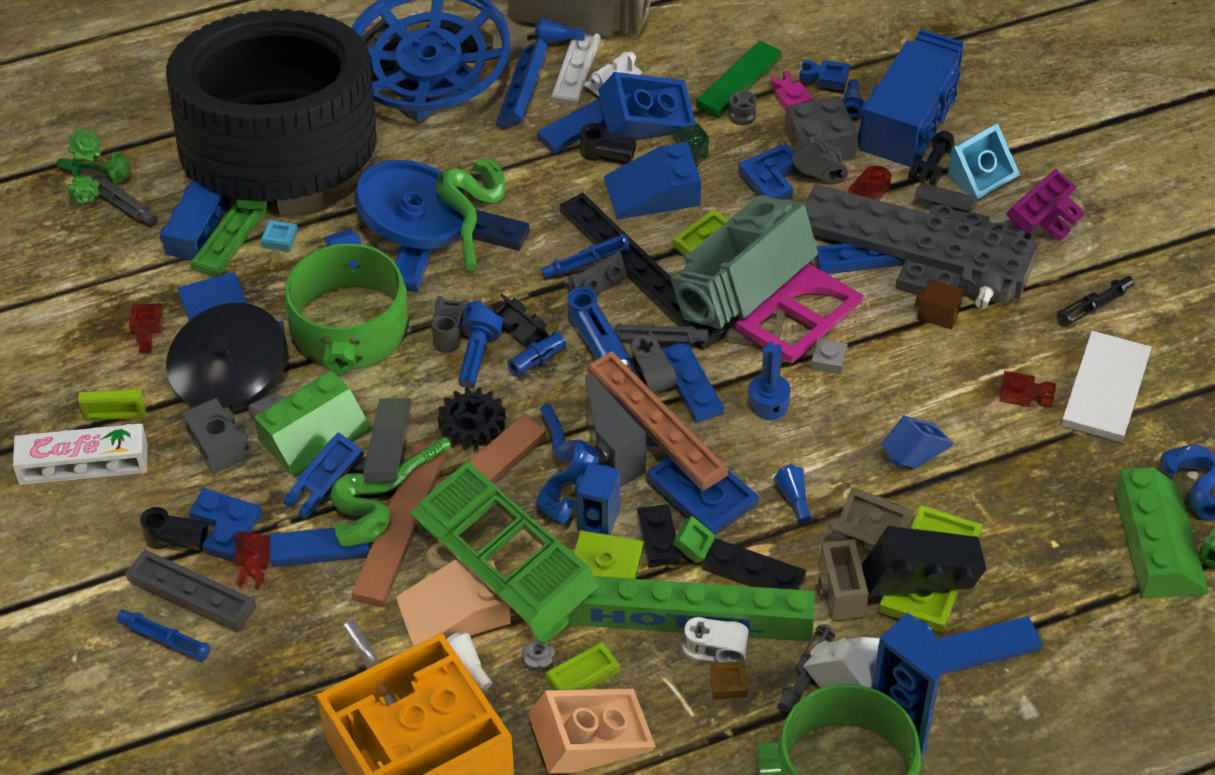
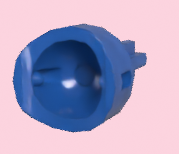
M472 301L466 304L460 326L461 331L469 337L458 378V384L462 387H475L486 342L499 339L505 318L496 315L481 301Z
M773 341L767 342L766 348H763L761 375L756 376L750 382L748 390L749 404L764 420H776L783 417L788 410L790 402V384L785 378L780 376L782 346L780 344L774 345Z

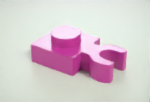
M787 71L783 72V81L777 80L774 76L770 77V87L775 91V98L785 111L787 105L813 101V97L800 81L796 83L791 82V75Z

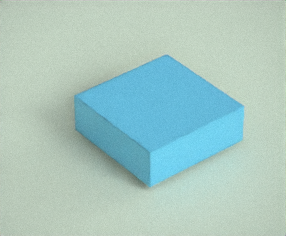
M269 220L261 239L262 248L290 252L298 233L297 224Z

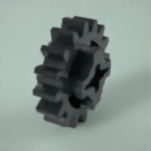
M469 387L465 388V394L454 391V399L445 397L444 406H439L438 425L442 429V436H450V444L452 445L458 441L462 442V448L464 449L469 443H473L475 449L479 448V442L482 441L488 445L491 443V436L496 438L500 435V430L505 429L506 411L505 407H502V400L500 398L494 399L492 391L485 395L482 394V388L478 387L475 393H471Z

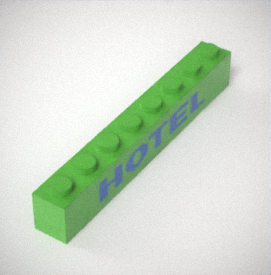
M594 576L599 587L567 615L569 619L568 625L684 633L685 625L690 619L703 617L711 620L742 623L748 628L749 638L810 642L814 622L815 591ZM701 626L698 627V633H701Z

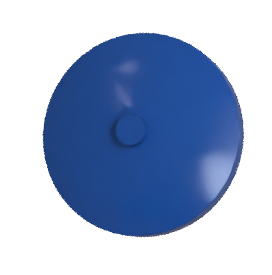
M388 160L372 165L361 175L355 191V205L365 223L379 235L397 244L419 249L444 247L461 237L464 217L445 204L437 195L436 181L441 172L438 169L415 161Z

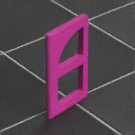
M808 263L793 275L787 283L778 288L770 298L755 308L750 315L741 318L735 323L734 328L766 348V343L769 341H773L774 345L780 344L782 346L781 358L792 364L813 346L817 339H821L862 303L864 295ZM803 294H822L838 298L844 302L826 318H823L791 298ZM777 308L812 328L793 347L758 326Z

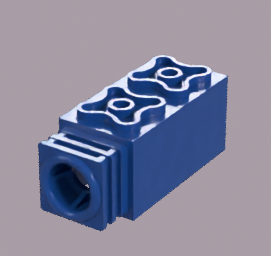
M920 29L915 37V41L907 40L881 83L875 84L869 99L864 102L861 108V125L858 132V138H861L860 151L908 167H912L916 158H923L930 141H932L937 132L938 123L944 122L948 110L956 101L964 42Z

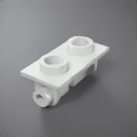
M631 51L623 52L621 56L613 60V65L607 64L600 70L594 71L589 81L584 83V87L599 96L598 89L613 72L640 75L642 71L634 66V61H636L635 54Z

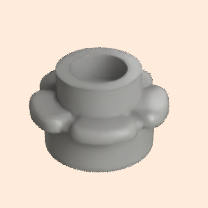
M538 639L532 640L529 645H524L521 650L524 663L533 671L546 670L552 663V656L555 655V650L550 643L543 644Z

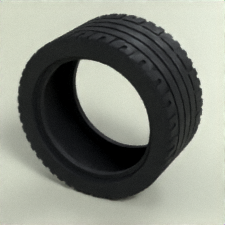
M266 9L259 10V12L249 11L246 14L239 13L232 17L227 16L222 18V20L213 21L210 25L206 24L200 30H195L175 47L168 59L166 78L179 160L185 172L194 181H198V184L207 187L208 190L217 191L218 194L228 195V197L232 198L239 197L242 200L253 199V201H274L277 199L282 201L287 200V198H301L304 195L307 197L316 192H323L327 188L331 189L338 183L341 184L347 178L354 176L356 172L363 168V165L365 166L375 150L377 134L368 47L363 38L354 29L341 21L338 22L337 19L328 18L323 14L317 15L315 12L293 11L292 9H272V11H267ZM283 102V103H277V104H267V103Z

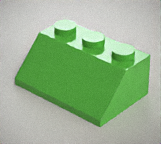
M332 370L254 416L258 440L293 478L302 474L312 462V459L322 451L337 432L341 433L351 442H354L371 431V426L350 388Z

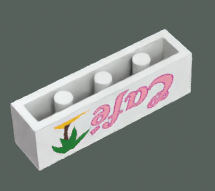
M143 424L17 435L14 439L13 468L19 485L147 473L148 443Z

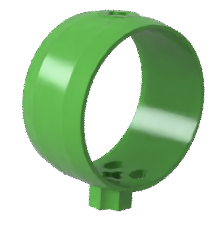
M361 244L327 246L304 257L293 268L287 279L284 302L288 327L298 349L314 363L331 369L335 374H347L348 370L368 367L382 361L401 344L406 333L409 318L406 285L398 266L388 255L380 250ZM349 260H354L357 267L351 268ZM358 286L371 288L386 294L393 300L390 307L378 317L366 323L350 327L320 325L300 314L305 306L319 295L341 287ZM328 337L331 341L325 342L322 338ZM349 338H355V339H357L358 341H357V342H350V341H348V339H349Z
M832 685L808 694L789 713L781 729L778 743H758V775H799L789 759L788 752L800 738L824 726L838 724L854 725L871 730L890 742L901 755L907 768V775L921 774V749L918 734L908 713L888 695L861 685Z

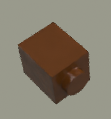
M929 279L925 290L920 289L916 297L915 307H919L917 320L952 330L961 310L964 289Z

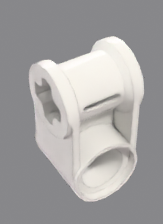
M703 617L692 618L686 623L682 651L687 658L694 661L712 663L745 661L749 631L742 623L711 620ZM699 626L702 627L701 633H698ZM696 645H699L698 652H695Z

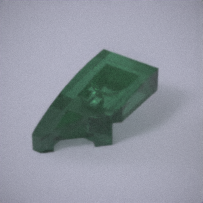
M699 124L672 130L673 141L676 144L688 142L697 168L699 166L698 160L709 156L708 135Z

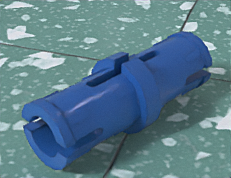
M555 331L542 341L529 344L527 350L507 361L510 372L515 377H520L534 366H542L547 362V358L566 348V341L562 334Z

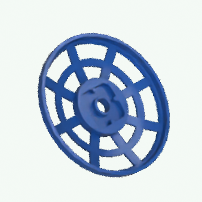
M377 0L363 11L351 27L361 37L365 29L379 16L389 25L379 36L374 48L368 47L370 58H372L373 71L378 81L372 82L374 101L384 106L404 111H436L459 105L474 98L491 86L498 78L507 63L510 53V35L507 23L502 13L489 0H457L481 10L471 22L458 15L442 12L443 0H432L431 12L414 14L398 20L390 9L415 0ZM490 18L500 32L502 48L486 51L484 37L478 29ZM430 21L427 28H421L411 33L406 29V27L416 23ZM441 22H448L463 29L454 35L440 27ZM397 34L401 41L396 48V52L383 50L391 37ZM472 36L477 44L478 52L462 54L461 43ZM427 53L431 55L435 54L432 57H423ZM501 58L496 68L485 80L477 86L470 83L480 73L485 61ZM380 60L397 62L399 71L386 77L381 69ZM476 62L472 71L464 79L455 73L461 64ZM405 79L419 83L417 92L403 89L395 84ZM447 80L453 85L443 90L429 92L431 83ZM388 88L396 94L415 98L413 103L402 102L384 97L376 93V91ZM458 90L465 92L449 99L426 102L427 99L446 96Z

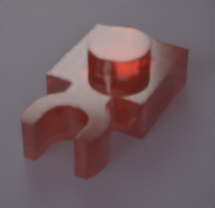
M1004 371L999 402L1030 407L1031 401H1036L1043 407H1052L1054 396L1052 395L1055 393L1056 384L1048 381L1037 384L1034 383L1035 376Z
M243 531L237 532L235 536L233 565L243 567L236 579L238 587H242L246 577L249 576L255 580V589L259 590L264 581L262 570H266L269 565V535Z

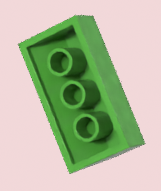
M1153 467L1121 469L1115 496L1141 597L1207 595L1209 590L1180 486Z

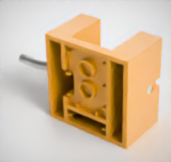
M350 620L344 624L343 628L360 653L367 670L316 696L325 740L347 775H514L511 734L442 632L379 663L372 646L355 620Z

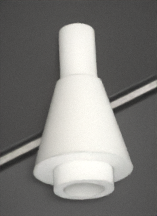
M458 632L447 638V641L480 690L488 689L492 685V681L481 668V662L470 634Z

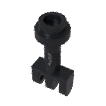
M944 130L936 133L932 139L934 148L928 159L923 161L916 158L908 177L915 179L920 171L919 181L925 183L929 175H931L929 184L936 186L943 172V168L937 166L943 153L950 152L952 147H954V136Z

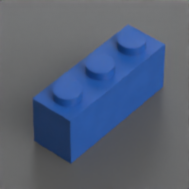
M192 180L191 184L186 186L180 203L173 208L169 222L161 229L160 241L163 242L165 255L193 260L219 225L232 202L231 197L218 194L217 191L208 190L207 187L198 184V181Z

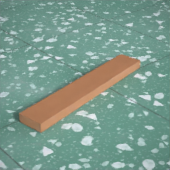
M613 351L587 365V373H591L646 434L702 491L728 476V468Z
M416 443L410 458L429 445ZM446 451L413 470L403 483L397 487L388 507L391 513L390 522L382 535L372 544L352 591L353 600L380 607L385 606L418 527L410 512L419 505L423 498L433 491L447 457Z

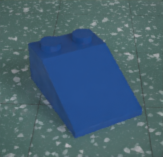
M613 72L598 89L608 133L643 139L689 132L696 129L685 80Z
M688 142L659 146L604 176L605 185L617 220L701 206V179Z

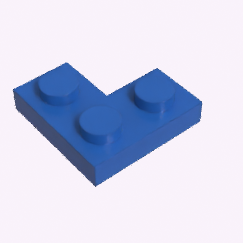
M785 143L739 162L738 172L758 195H766L783 200L793 196V187L783 176L798 170L792 161L795 152Z
M205 488L202 489L189 510L190 519L207 522L209 526L213 527L203 544L204 553L233 563L262 515L260 505Z

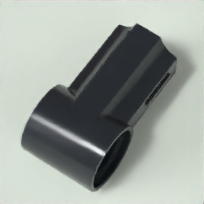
M588 123L581 128L580 154L584 159L590 161L599 160L604 156L631 162L634 158L637 139L607 133L602 125Z
M161 507L149 508L140 516L144 538L150 548L163 549L171 545L199 551L201 548L203 549V544L207 539L209 530L207 522L170 516Z

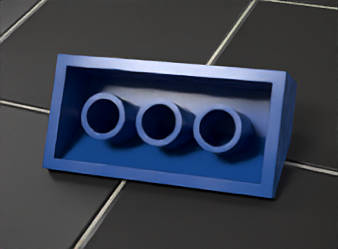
M907 612L879 638L872 688L894 699L908 713L918 734L922 756L927 748L939 685V662L935 633L927 623L917 620Z

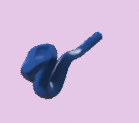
M547 403L541 406L540 411L552 434L553 454L559 461H571L566 469L555 473L546 481L537 496L536 503L549 517L558 522L565 523L571 515L575 501L570 500L568 497H564L560 501V492L565 486L576 484L579 474L585 473L589 462L598 464L599 454L591 445L582 440H571L565 443L563 427L552 405Z
M1196 444L1174 448L1162 453L1160 457L1161 466L1171 478L1175 476L1178 469H1200L1207 472L1195 481L1190 488L1189 505L1191 510L1200 518L1215 520V496L1210 494L1212 488L1215 487V455L1207 448Z

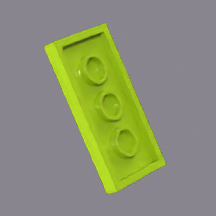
M920 505L911 529L980 537L983 524ZM959 590L883 596L879 612L901 619L908 612L917 620L927 623L932 630L943 633Z

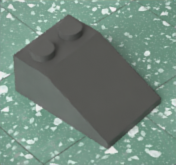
M589 373L585 376L586 417L592 447L599 454L597 465H607L613 469L620 470V487L646 473V432L596 378Z

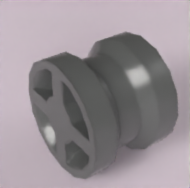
M745 90L734 92L729 98L730 109L728 116L730 121L741 126L753 123L756 119V96L752 92Z

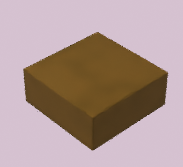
M745 661L710 664L713 700L748 697Z

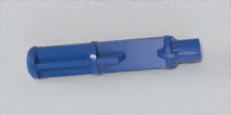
M620 234V236L597 245H591L589 248L579 251L578 254L558 261L555 259L552 264L541 268L544 278L547 279L554 275L563 276L564 273L592 262H598V260L617 252L627 251L629 249V241L624 234Z
M121 609L117 615V621L127 625L130 631L139 632L165 644L167 648L177 649L196 658L199 662L204 661L210 653V645L207 642L202 643L179 633V630L175 628L170 629L144 618L143 614L139 612L131 613Z

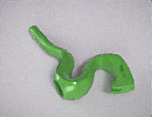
M490 158L478 160L472 167L473 171L483 176L487 189L480 185L469 173L456 168H447L441 171L436 181L438 197L464 217L461 241L465 268L469 271L477 268L473 244V230L477 223V214L473 204L459 189L482 203L495 204L501 202L506 191L505 176L499 165Z
M444 437L403 462L399 466L396 482H364L363 474L357 473L340 477L331 489L330 496L333 505L343 514L364 517L346 525L339 521L335 523V533L339 544L343 547L370 543L379 538L390 522V509L380 501L357 498V496L382 494L394 490L403 483L413 470L450 449L451 444L448 439Z

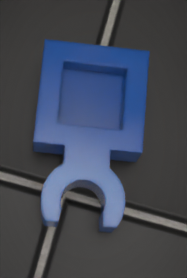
M803 60L799 80L802 82H812L815 80L818 81V87L844 91L850 64L823 60L822 65H817L813 61Z

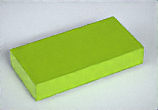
M142 390L79 392L78 403L83 420L146 418L147 408Z
M600 642L545 672V679L553 690H589L621 672V665L605 644Z

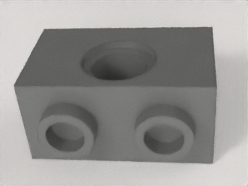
M217 398L182 413L187 434L212 474L247 459L244 447L248 445L247 437L242 428H235L233 425L235 420L228 407L223 408Z

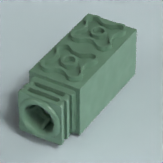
M759 195L753 198L746 207L735 213L729 221L685 256V269L680 270L677 275L671 277L676 300L683 319L721 329L732 317L745 318L818 255L805 204L788 199L783 200Z

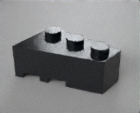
M895 526L886 527L862 563L868 597L973 589L987 570L980 540L977 536Z

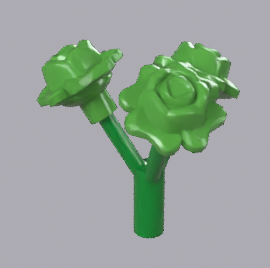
M77 129L75 135L70 134L68 136L69 146L67 150L70 153H74V158H59L57 160L58 168L70 170L74 175L72 184H68L66 190L68 191V201H74L75 205L92 203L94 197L100 195L98 180H92L91 176H80L78 171L81 169L100 170L101 173H108L114 185L121 184L122 179L127 178L130 171L129 160L122 157L121 151L113 152L108 162L101 161L100 164L81 163L79 160L92 162L94 157H98L101 154L99 148L101 140L94 138L95 133L93 131L85 132L81 129Z

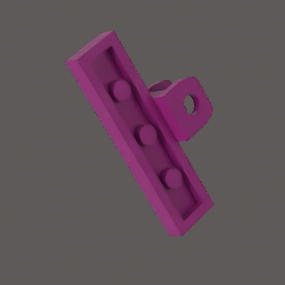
M1055 168L1014 204L1005 215L1011 219L1015 227L1027 234L1040 223L1039 226L1047 233L1061 241L1071 229L1059 215L1068 223L1075 225L1085 214L1069 198L1077 187Z

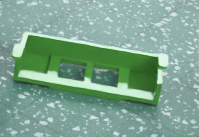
M469 461L464 463L423 498L419 505L410 512L419 530L423 534L428 531L523 618L530 627L534 637L540 643L549 642L569 623L567 615L599 587L587 564L558 539L554 538ZM496 504L514 521L477 553L459 535ZM524 529L542 547L505 578L487 560Z

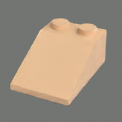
M490 557L487 562L496 569L493 559ZM455 559L396 596V602L412 646L441 632L447 639L458 632L461 634L469 633L472 636L511 624L510 606L458 559Z
M634 689L547 690L528 713L548 774L581 772L653 751L656 747Z

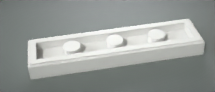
M586 33L585 40L571 39L551 96V102L579 105L584 90V83H586L602 37L601 35Z

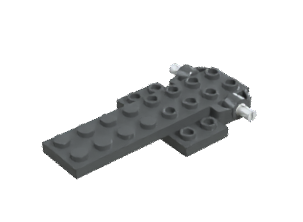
M818 184L814 185L805 202L813 235L905 259L906 261L896 280V288L918 294L920 289L925 290L929 279L963 288L964 294L978 297L975 301V305L980 308L981 304L982 309L987 308L989 301L1005 304L1012 297L1020 299L1037 260L1039 242L1034 241V234L1032 232L1027 234L1023 230L1018 229L1013 225L1011 219L1004 223L989 222V216L936 202L933 203L930 212L925 213Z

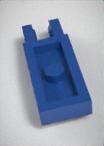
M337 432L297 478V483L286 495L283 504L287 507L294 506L306 489L312 495L302 505L298 515L303 519H307L317 509L320 501L323 502L331 493L333 484L340 477L346 475L364 455L363 450Z

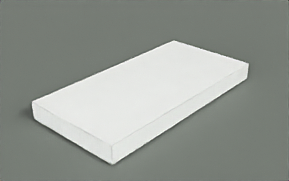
M1091 331L1061 426L1123 443L1152 347Z

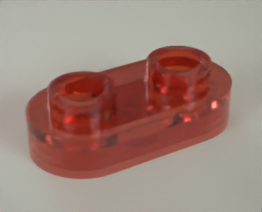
M882 166L868 167L849 187L848 192L880 200L890 188L891 173Z

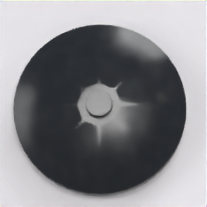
M227 303L214 306L193 317L176 334L167 354V377L178 397L191 408L217 398L223 408L228 407L231 412L239 411L246 408L247 405L262 399L279 381L288 357L287 340L275 318L258 306L247 303Z

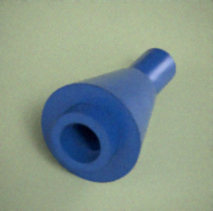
M542 18L540 23H536L535 39L541 38L546 44L566 41L568 39L585 40L586 30L569 28Z
M855 79L848 82V90L842 98L851 120L861 118L860 111L864 104V100L859 92V82Z
M793 464L781 467L773 479L790 504L794 506L799 522L805 523L810 521L812 517L806 504L804 469Z

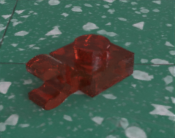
M162 303L132 304L129 328L131 334H136V341L139 343V354L152 353V333L162 332L164 314Z

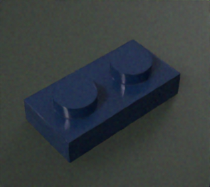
M475 210L477 223L473 230L474 240L520 251L530 232V223Z

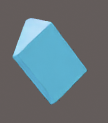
M998 123L991 125L951 149L947 177L968 195L975 196L977 199L1020 175Z

